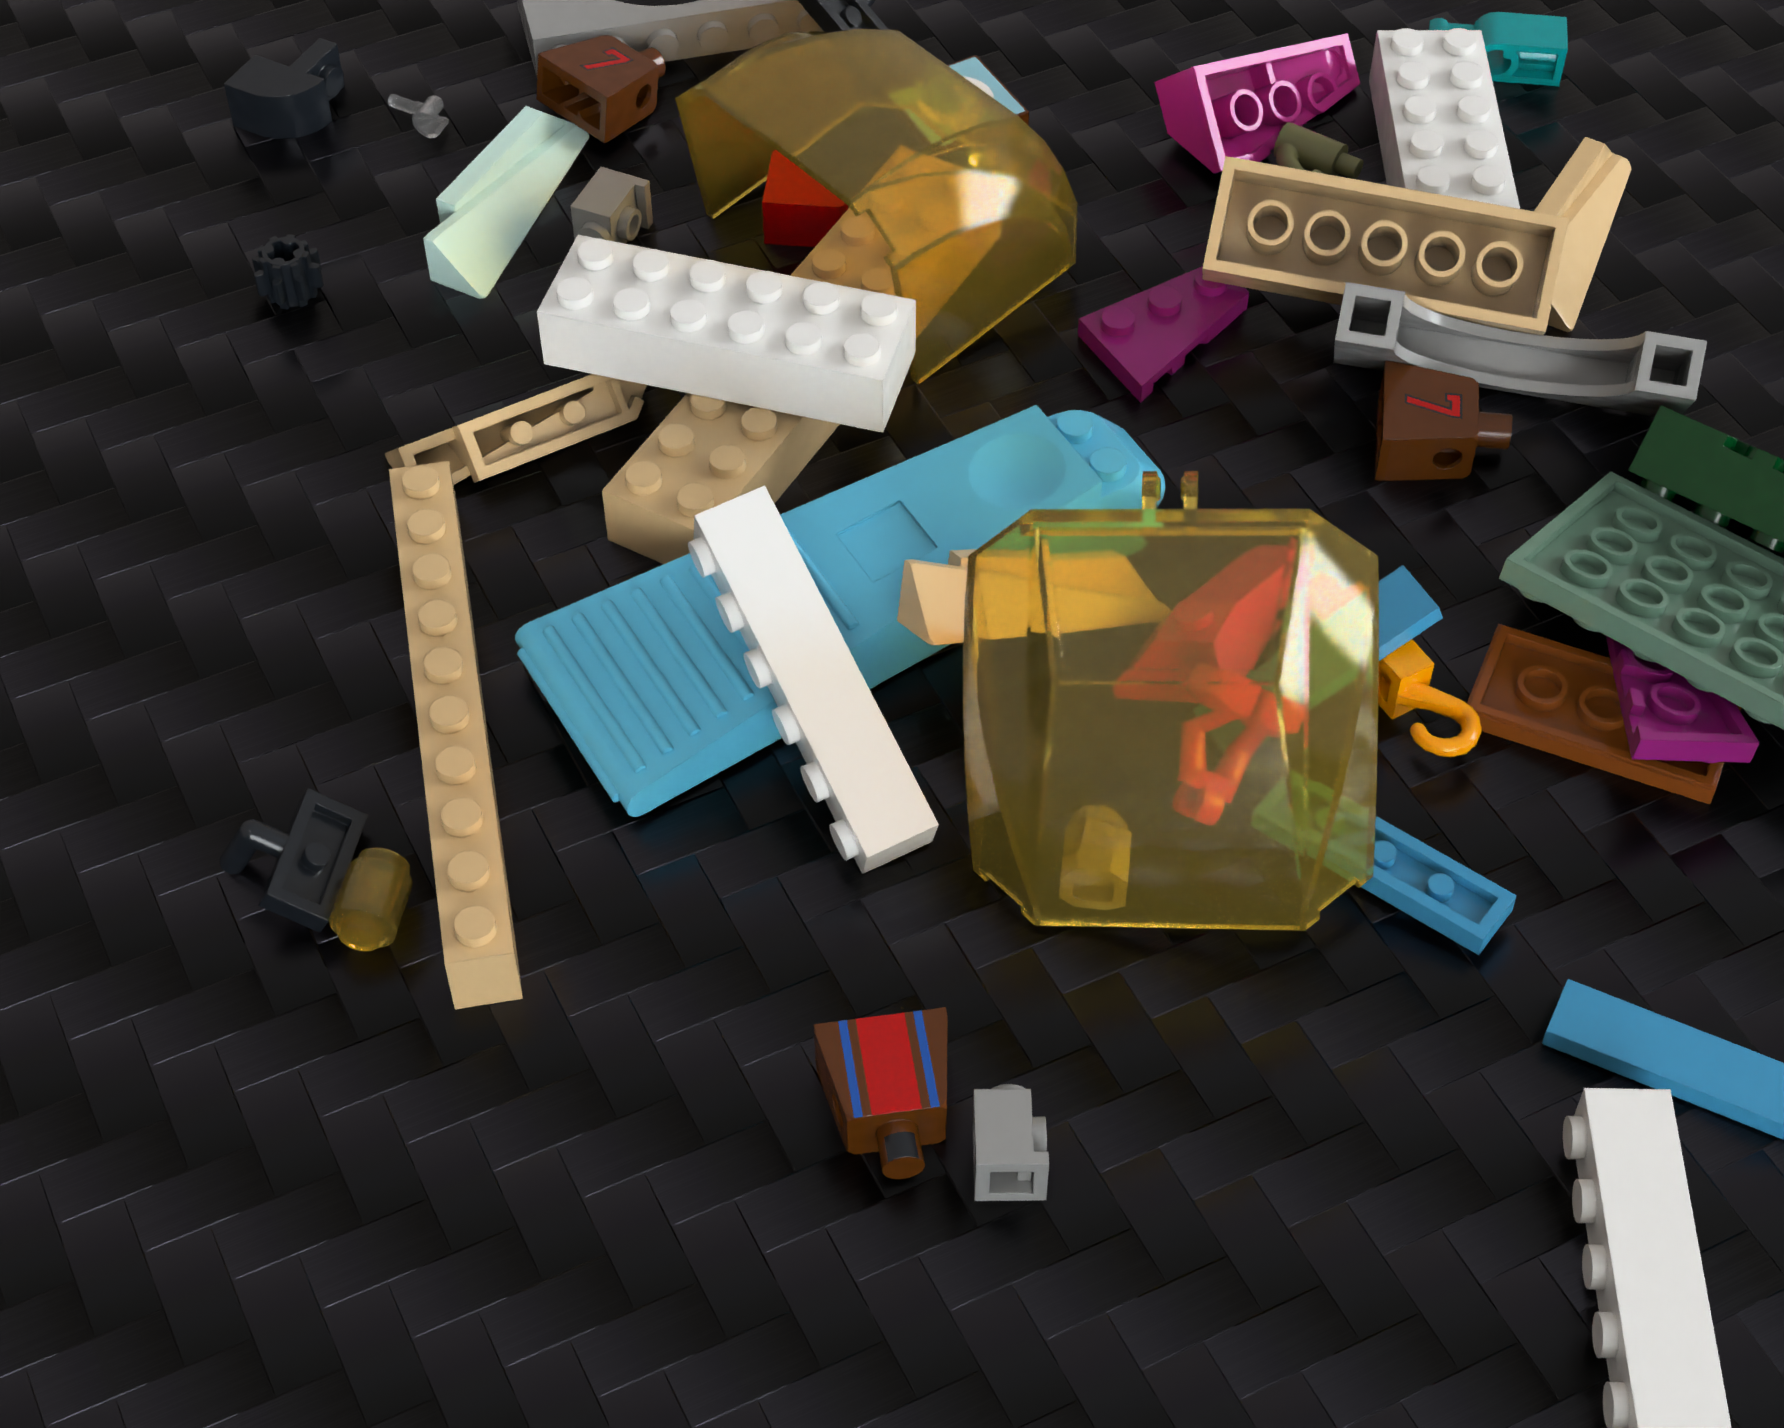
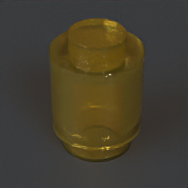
M367 848L360 852L357 859L349 863L329 919L330 927L346 946L354 950L367 952L389 946L394 942L413 885L409 875L410 865L398 853L384 848Z

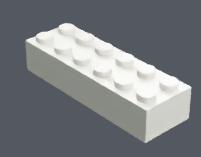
M1410 28L1377 30L1369 85L1387 185L1520 209L1482 31L1463 28L1451 30H1414Z
M577 235L537 310L543 361L546 365L882 433L885 430L916 352V300L583 235Z

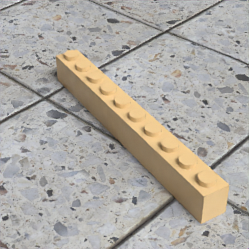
M444 461L389 469L444 964L455 1010L523 999L459 513L450 462Z

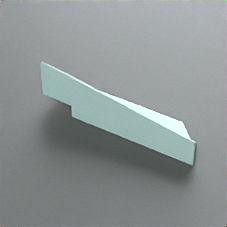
M525 106L436 198L440 224L423 238L430 280L479 299L486 298L588 141L589 133L572 122Z

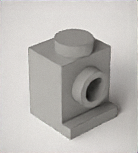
M605 167L598 169L570 206L574 241L577 235H583L626 244L628 240L632 241L637 236L640 227L649 229L653 223L650 181Z
M1015 1084L998 1085L991 1089H974L972 1117L974 1200H1046L1049 1175L1046 1117H1032L1031 1089Z

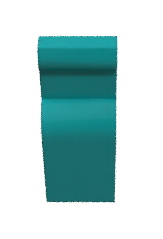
M1490 12L1481 16L1474 25L1448 23L1443 18H1435L1429 21L1428 30H1451L1454 28L1481 30L1492 81L1560 86L1568 51L1567 17Z

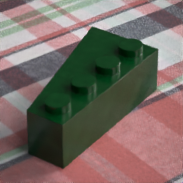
M1661 405L1628 470L1643 477L1640 486L1671 502L1676 493L1698 503L1693 512L1694 514L1727 528L1731 518L1753 528L1749 539L1774 551L1783 553L1784 460Z

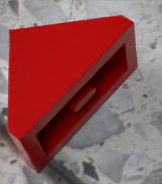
M781 147L772 151L762 200L764 244L815 247L848 210V202Z

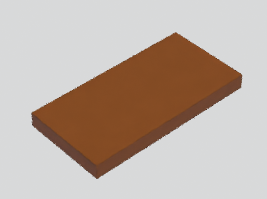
M1498 623L1467 702L1478 714L1483 732L1711 804L1724 762L1635 760L1631 758L1610 658Z

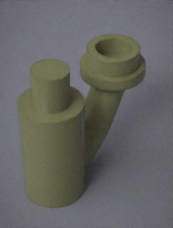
M1287 122L1283 126L1274 147V156L1278 166L1301 170L1306 169L1334 176L1341 174L1351 179H1357L1363 167L1362 159L1348 154L1347 144L1292 122Z

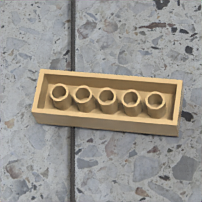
M1225 156L1202 268L1203 280L1342 305L1345 284L1350 282L1405 291L1406 296L1416 304L1456 319L1499 329L1544 335L1550 315L1569 218Z

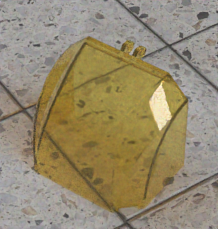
M852 29L836 32L805 31L784 33L751 48L675 98L705 211L712 219L767 180L771 154L774 150L780 152L845 202L855 216H859L865 211L867 212L892 250L883 258L891 270L895 296L916 300V352L909 369L911 379L917 384L930 377L1076 263L1078 204L1064 169L1046 142L1019 116L899 30Z
M1143 471L1142 509H1031L968 556L964 608L963 723L967 810L973 871L986 882L989 879L994 881L1021 906L1022 915L1035 926L1306 931L1320 919V911L1352 885L1355 884L1360 888L1373 877L1379 689L1378 555L1311 509H1198L1199 471H1184V476L1181 478L1183 509H1157V502L1161 498V479L1158 477L1157 471Z

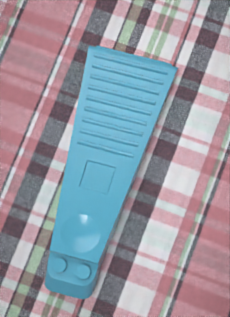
M1034 405L782 513L780 516L869 689L950 645H930L897 621L904 560L914 559L948 565L950 550L1113 545L1125 552L1143 544L1147 540L1148 536L1140 526L1163 499L1165 479L1160 469L1129 434L1117 424L1095 413L1083 410H1068L1047 417L1037 405ZM690 553L530 621L519 628L515 634V641L520 648L517 652L518 657L613 802L620 801L628 815L632 817H638L653 810L782 738L772 716V709L778 706L768 686L759 689L752 680L743 656L745 652L750 650L740 630L730 633L725 626L715 600L721 593L712 575L704 578L700 575Z

